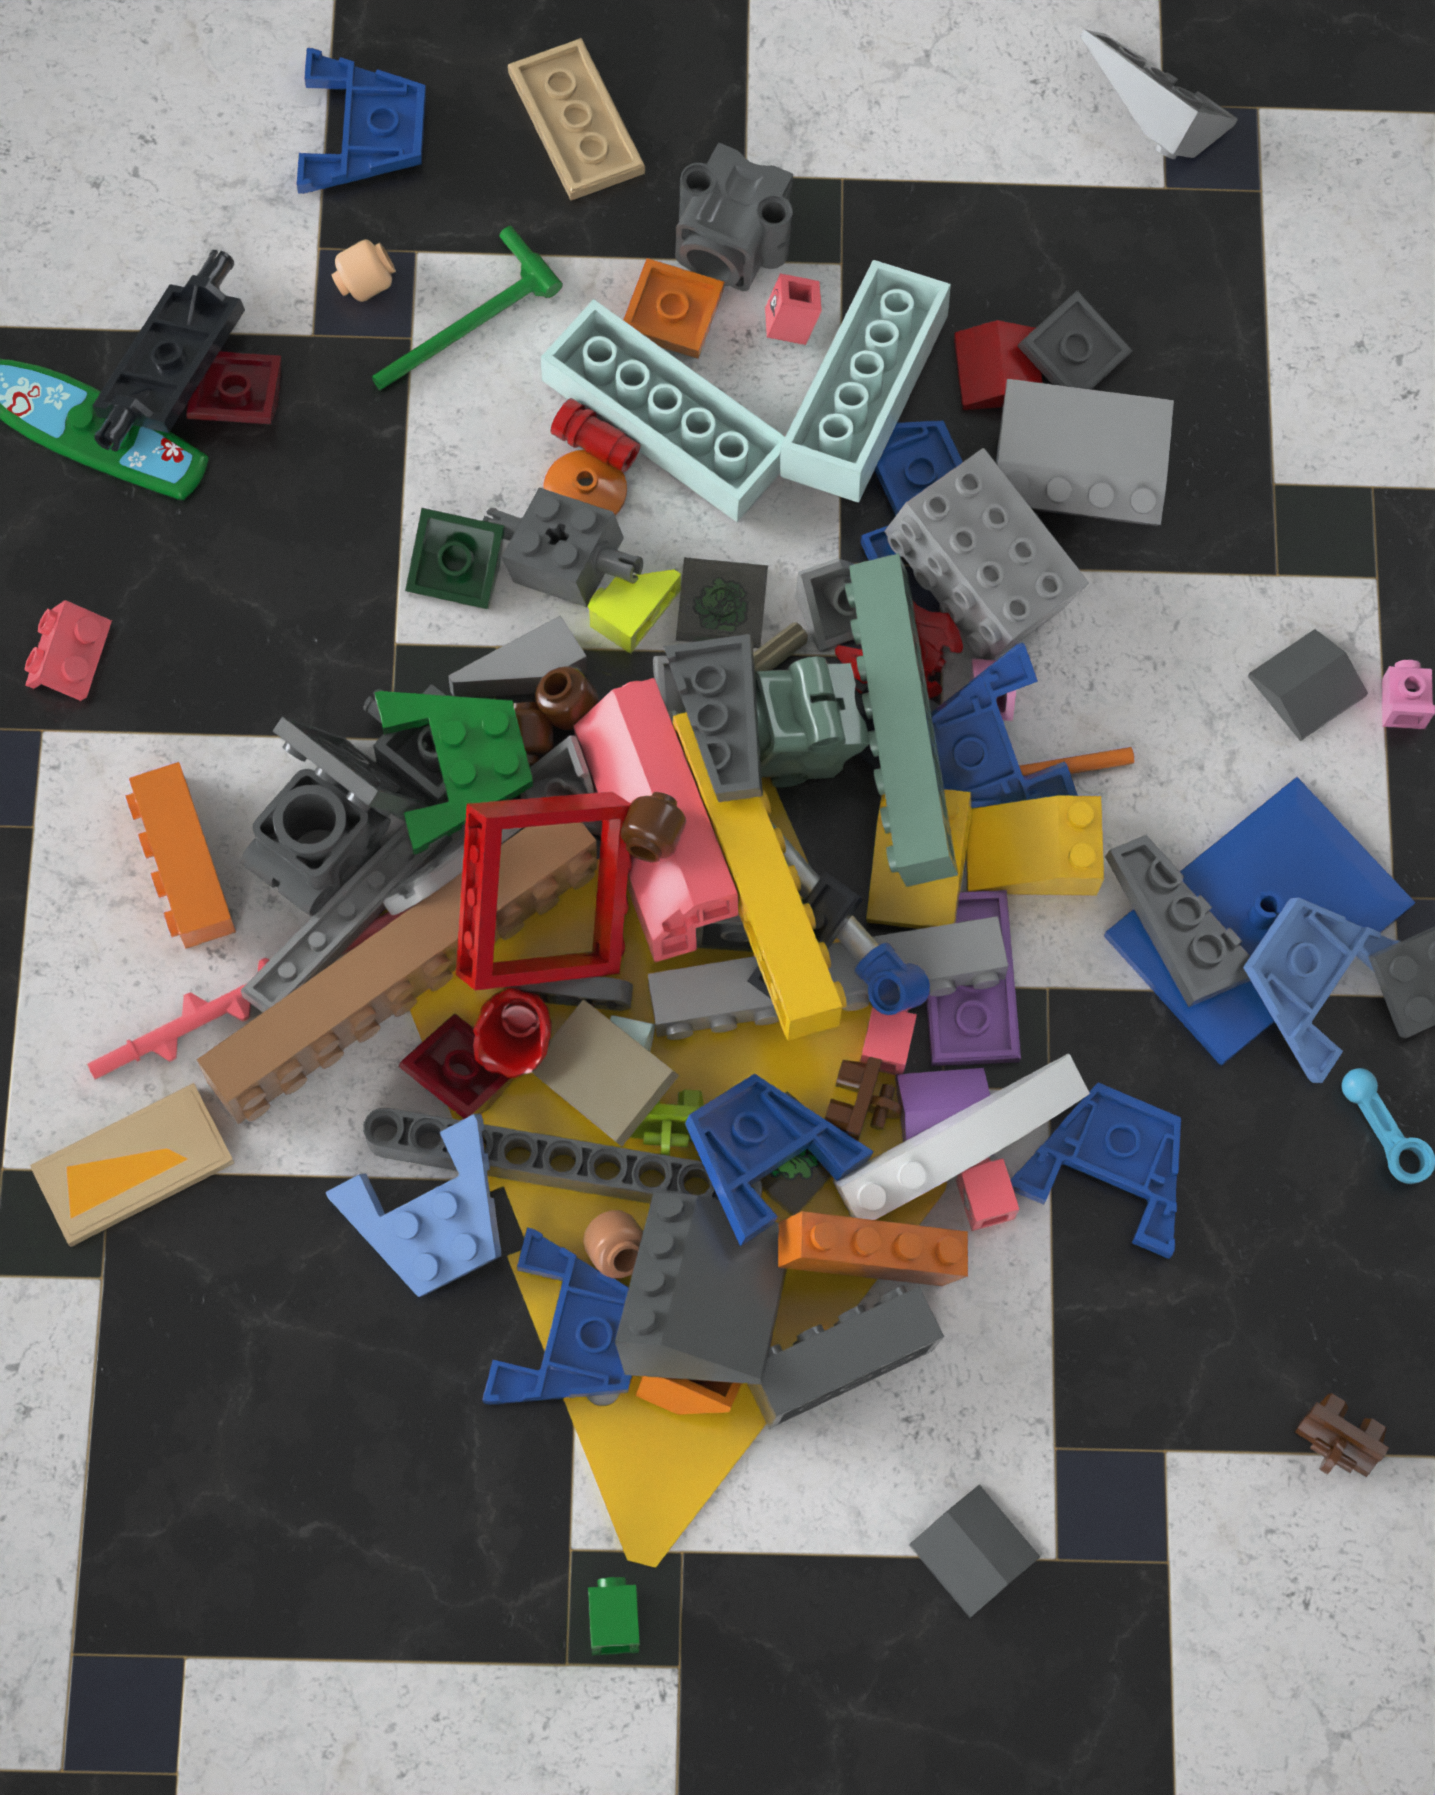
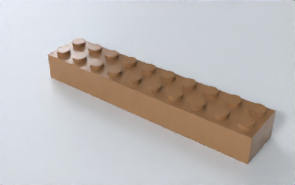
M582 822L526 827L501 844L495 941L499 938L507 940L513 937L523 928V921L536 912L539 915L548 912L559 902L560 898L558 896L571 887L574 890L583 887L594 877V871L597 869L596 839ZM462 873L196 1059L208 1085L237 1124H240L245 1119L254 1121L261 1117L270 1108L269 1102L283 1092L285 1095H290L300 1089L307 1082L306 1076L320 1066L322 1069L332 1066L344 1055L343 1050L356 1040L359 1043L367 1041L380 1030L381 1026L379 1024L393 1014L395 1017L405 1014L416 1004L417 1000L415 998L429 988L431 991H436L453 977L452 972L456 970Z

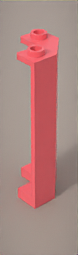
M651 678L644 681H632L608 693L574 725V733L590 773L594 793L613 791L632 803L639 796H651L654 792H662L672 796L677 801V807L682 810L686 817L684 831L673 855L667 858H660L658 862H646L631 855L632 869L628 874L627 889L654 962H659L697 950L696 928L738 916V893L656 680Z

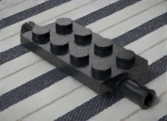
M211 250L209 257L197 276L192 275L184 287L169 284L92 405L97 417L106 419L99 431L94 435L95 441L102 448L109 450L111 447L112 451H118L132 426H140L167 433L174 426L245 311L240 298L226 296L219 288L234 266V260L228 253L220 251L218 254L217 250Z

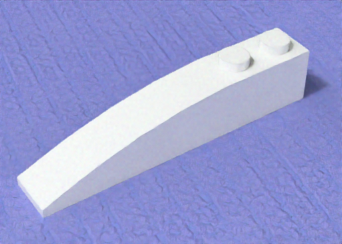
M1066 1054L867 1161L839 1181L835 1179L832 1181L851 1217L876 1220L985 1160L1054 1118L1090 1093L1070 1054Z

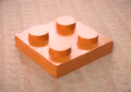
M647 258L623 320L661 348L699 359L724 292L725 282Z

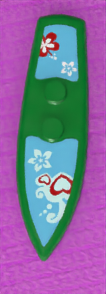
M0 359V419L28 439L85 466L177 500L186 499L200 484L209 458L205 453L172 432L167 433L140 426H132L118 451H112L111 447L109 450H106L98 445L94 439L95 433L99 431L106 420L97 417L92 407L101 393L100 390L66 374L39 365Z

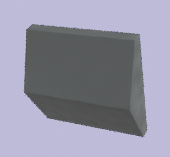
M1316 629L1248 675V678L1300 741L1365 698L1368 694L1347 653Z
M980 1484L909 1544L911 1549L969 1618L1040 1558V1555Z

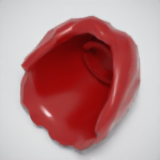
M508 987L492 995L482 1005L473 1027V1033L475 1034L473 1049L475 1061L482 1065L486 1071L502 1074L506 1078H517L523 1074L533 1072L547 1055L550 1043L552 1020L547 1005L538 994Z

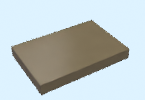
M584 999L552 1037L547 1055L532 1072L621 1146L625 1144L679 1076Z

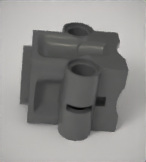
M719 142L707 164L692 163L686 166L680 177L679 222L676 226L675 251L678 263L688 268L691 272L724 281V286H730L741 291L749 290L760 267L775 269L782 266L787 261L789 255L793 214L789 198L793 184V173L774 165L766 166L752 163L738 150Z
M302 769L292 777L253 823L255 839L244 851L240 864L272 888L277 887L281 895L311 917L381 848L380 840L388 830L391 819L378 813L373 808L365 811L347 799L346 795L349 790L340 783L337 786H333L316 775L314 770ZM314 830L332 832L321 842L314 844L298 842L307 832Z

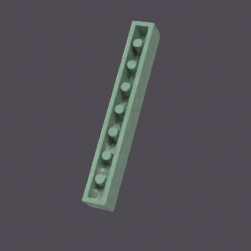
M899 553L850 565L851 583L845 584V590L850 608H856L857 619L851 620V628L856 645H862L863 655L858 656L856 659L862 682L867 681L869 692L862 694L867 718H873L875 730L868 731V737L873 756H879L881 768L874 769V776L879 794H885L887 807L880 808V814L885 833H891L893 846L886 847L891 872H899L906 887L957 876L958 870L908 573Z

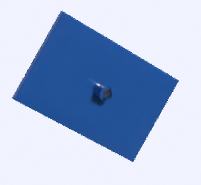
M1298 777L1294 778L1180 871L1184 876L1182 881L1197 897L1201 895L1212 907L1210 912L1226 930L1231 928L1242 940L1240 945L1250 956L1290 898H1302L1346 917L1345 920L1361 927H1369L1381 933L1415 904L1413 899ZM1134 909L1105 932L1104 937L1221 1066L1275 1022L1251 981L1188 1007Z

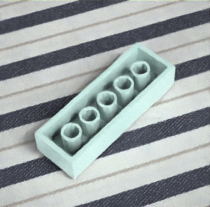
M876 260L872 261L781 444L780 477L859 503L948 317L951 284Z
M594 299L541 356L543 382L565 398H573L585 405L586 409L589 408L596 412V418L606 421L626 433L629 438L640 444L639 452L736 522L742 518L780 474L781 444L785 436Z

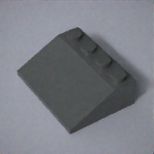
M653 1192L615 1339L625 1375L762 1384L787 1268H778L779 1223L774 1222L772 1226L740 1247L721 1203L699 1195Z

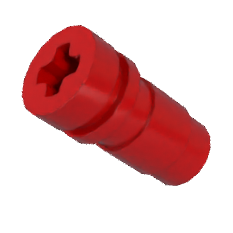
M573 398L568 399L554 417L550 429L551 434L562 441H567L574 448L582 447L588 454L606 465H611L623 473L626 472L637 458L640 444L608 422L596 418L597 414L593 410L586 409L585 405Z

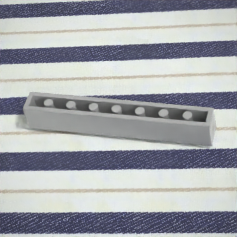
M998 916L872 937L878 945L886 942L889 943L905 964L912 963L922 968L929 979V993L931 996L951 994L956 991V987L962 985H973L975 989L994 987L1000 983L999 980L1005 979L1008 970ZM841 942L832 943L828 949L831 959V968L828 970L833 982L839 981L843 987L847 1006L842 1009L854 1011L867 1007L869 1005L868 1002H870L868 985L855 973L858 961ZM755 956L648 974L657 1037L667 1035V1039L679 1040L692 1036L693 1031L711 1028L712 1032L720 1033L737 1028L738 1023L755 1021L756 1025H769L779 1022L772 1000L747 981L758 966Z

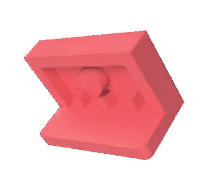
M67 600L51 610L47 609L38 626V632L42 634L38 648H33L25 664V671L29 672L26 686L35 689L42 684L79 701L87 698L112 620Z

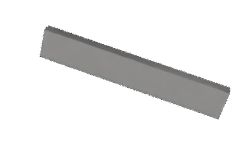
M405 822L241 989L242 997L260 1011L265 1012L330 966L386 909L383 904V898L387 897L394 887L434 859L453 840L452 835L449 837L447 835L431 843L429 849L414 855Z

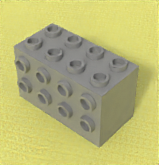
M984 448L906 502L884 531L888 536V543L892 550L906 559L914 570L917 582L924 589L931 591L940 603L941 612L949 613L954 623L966 636V642L970 650L976 656L982 657L985 660H996L1061 612L1089 584L1084 575Z

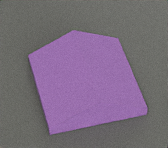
M984 1068L896 1074L898 1103L903 1108L900 1116L903 1142L990 1096Z

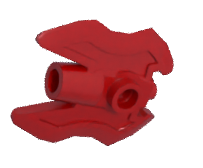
M913 601L928 697L931 699L943 691L941 685L935 681L931 683L928 679L930 675L933 676L936 672L942 673L947 663L943 659L944 647H948L952 653L960 654L963 651V643L960 631L949 613L929 612L916 605ZM840 645L836 646L835 655L841 663H851L854 677L861 683H867V681L862 682L856 658L863 655L862 650Z

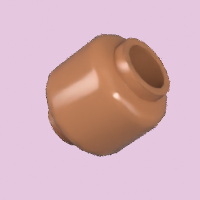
M611 1210L602 1213L593 1219L585 1230L583 1238L585 1251L601 1274L610 1278L627 1277L633 1274L643 1230L632 1215L626 1212Z

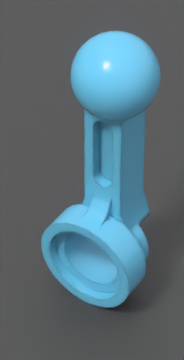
M1362 1068L1349 1071L1342 1080L1343 1094L1349 1101L1358 1104L1384 1147L1388 1159V1167L1392 1175L1397 1180L1406 1184H1415L1428 1178L1435 1167V1155L1432 1148L1421 1139L1405 1138L1379 1097L1377 1093V1080L1370 1071ZM1403 1150L1413 1151L1418 1156L1420 1167L1415 1174L1407 1173L1401 1168L1399 1156Z

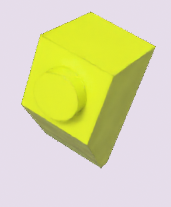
M675 569L641 575L637 574L635 576H638V580L633 584L616 577L606 589L600 587L588 604L590 627L631 654L680 593L681 573Z

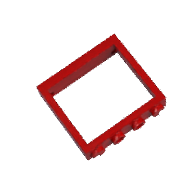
M612 791L467 804L456 976L477 991L620 974L621 957H623L625 952L623 938L624 916H626L629 908L626 895L627 879L632 869L631 854L626 850V844L621 838V827L631 803ZM602 821L592 951L493 962L502 829Z

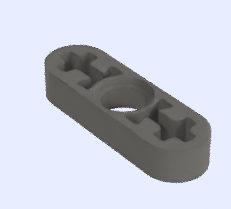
M589 977L511 986V988H518L523 992L538 994L544 1003L578 1007L584 999L595 1009L614 1011L630 1009L633 993L632 983L606 977Z

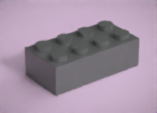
M904 1285L892 1289L880 1296L881 1301L868 1311L865 1310L863 1305L854 1307L838 1316L839 1321L833 1324L834 1327L824 1331L820 1324L796 1336L798 1340L792 1344L793 1346L782 1350L780 1344L770 1347L762 1384H748L768 1428L771 1429L932 1352L944 1338V1335L920 1286L908 1292Z

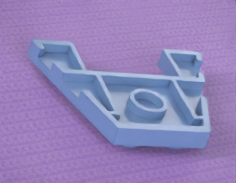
M1290 898L1243 968L1307 1078L1312 1083H1323L1343 1051L1312 1024L1313 1019L1355 956L1374 972L1368 956L1401 941L1391 940L1382 936L1381 932L1345 920L1346 917L1302 898Z
M480 1113L473 1114L439 1132L459 1176L387 1214L384 1213L366 1173L359 1174L326 1192L328 1199L418 1297L425 1296L502 1256L494 1198L490 1197L487 1175L490 1166L488 1153H484L482 1131L485 1129Z

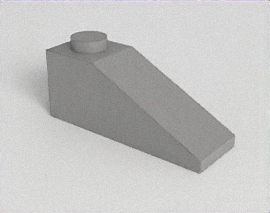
M560 615L448 675L450 692L453 696L471 698L536 694V688L540 680L553 669L570 666L586 674L587 656Z

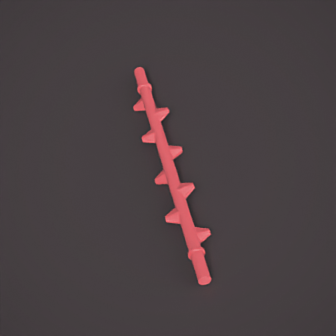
M409 909L393 916L387 912L377 917L341 955L353 950ZM263 958L259 961L258 972L266 965L269 959ZM246 984L209 1003L191 992L185 994L181 1017L133 1041L129 1039L126 1041L127 1044L88 1063V1068L94 1079L96 1080L135 1059L138 1062L140 1061L139 1057L151 1051L171 1062L177 1058L179 1037L226 1013L241 1021L248 1020L250 1018L251 1003L244 999L241 994V989Z

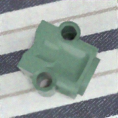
M814 656L792 663L788 670L755 671L762 778L770 777L774 787L785 788L795 786L808 779L834 778L843 769V764L846 760L862 752L870 744L866 723L861 717L855 702L856 683L851 663L827 664L825 658Z

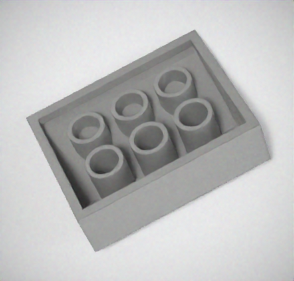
M1007 379L996 464L1032 510L1150 526L1161 525L1167 484L1174 400Z

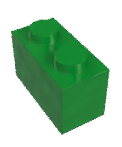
M625 1577L598 1579V1587L588 1588L592 1656L639 1653L636 1585H626Z

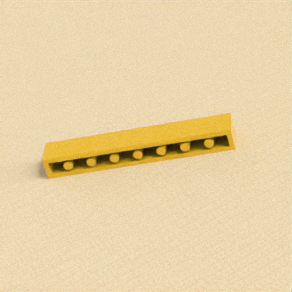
M687 712L674 715V730L737 890L738 913L787 1041L838 1027L842 1008L847 1006L846 996L839 981L833 982L828 970L831 968V959L827 946L824 942L818 943L813 932L816 929L814 913L810 904H803L798 891L801 890L799 875L794 865L788 866L783 855V853H786L785 840L780 828L772 827L768 817L771 816V806L765 790H762L763 796L718 802Z

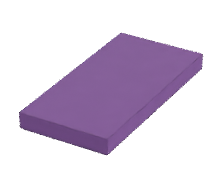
M1007 890L960 892L955 923L998 916L1008 970L1005 979L999 980L1000 983L991 988L975 989L973 985H962L956 987L955 992L944 996H931L929 993L926 1002L931 1066L1020 1062L1021 1053Z

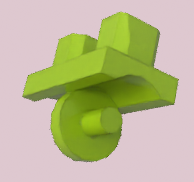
M683 1090L678 1092V1105L660 1104L659 1100L629 1138L644 1139L643 1144L661 1145L660 1155L670 1156V1146L688 1147V1142L693 1141L685 1122L691 1113L704 1106L702 1092L699 1090Z

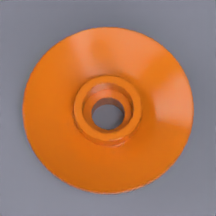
M577 450L563 455L551 465L545 476L543 489L612 511L616 516L626 500L627 481L623 472L611 465H606L588 454L586 450ZM587 478L593 482L589 486H582L578 483V480Z

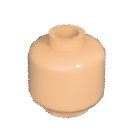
M365 239L336 256L335 265L338 271L331 275L343 296L351 293L356 300L363 302L389 288L392 283L391 274L396 272L382 244L379 242L374 245L371 241Z

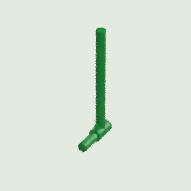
M512 226L504 228L499 237L521 262V279L372 376L373 382L379 390L384 389L529 293L533 292L535 296L551 298L561 290L563 283L538 253H533Z

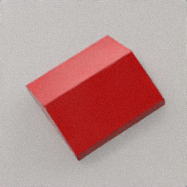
M996 320L954 332L962 410L1003 407L1007 379L1042 383V375L1039 369L1017 347L1035 329L1034 327Z

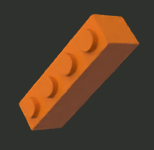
M173 763L130 777L129 781L133 793L125 795L133 820L142 818L146 832L140 833L138 836L146 859L154 857L159 870L151 873V877L158 897L167 896L171 910L164 912V917L171 937L180 935L185 949L235 933L236 930L180 763Z
M801 1211L779 1222L778 1268L945 1286L968 1277V1231Z

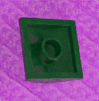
M421 508L405 591L489 609L500 568L505 525Z

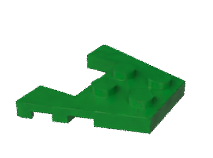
M388 691L374 692L384 735L424 725L430 726L448 797V802L404 812L414 855L429 849L431 843L447 835L449 837L461 830L462 825L466 822L467 804L511 800L533 787V778L512 700Z

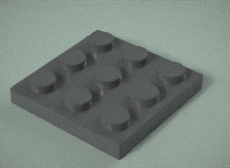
M281 717L273 729L275 734L286 741L283 745L285 751L303 762L309 759L317 766L314 771L316 775L333 786H337L340 783L349 790L346 795L347 799L365 811L373 808L386 817L391 813L406 822L404 812L433 806L343 736L285 717Z

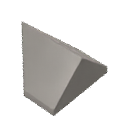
M839 558L798 572L795 598L819 651L854 639L851 620L857 619L856 608H850L845 590V584L851 583L849 566L854 565V563Z
M570 735L530 767L533 787L521 793L520 796L521 799L594 793L590 773L576 736ZM602 821L582 822L590 833L601 836Z

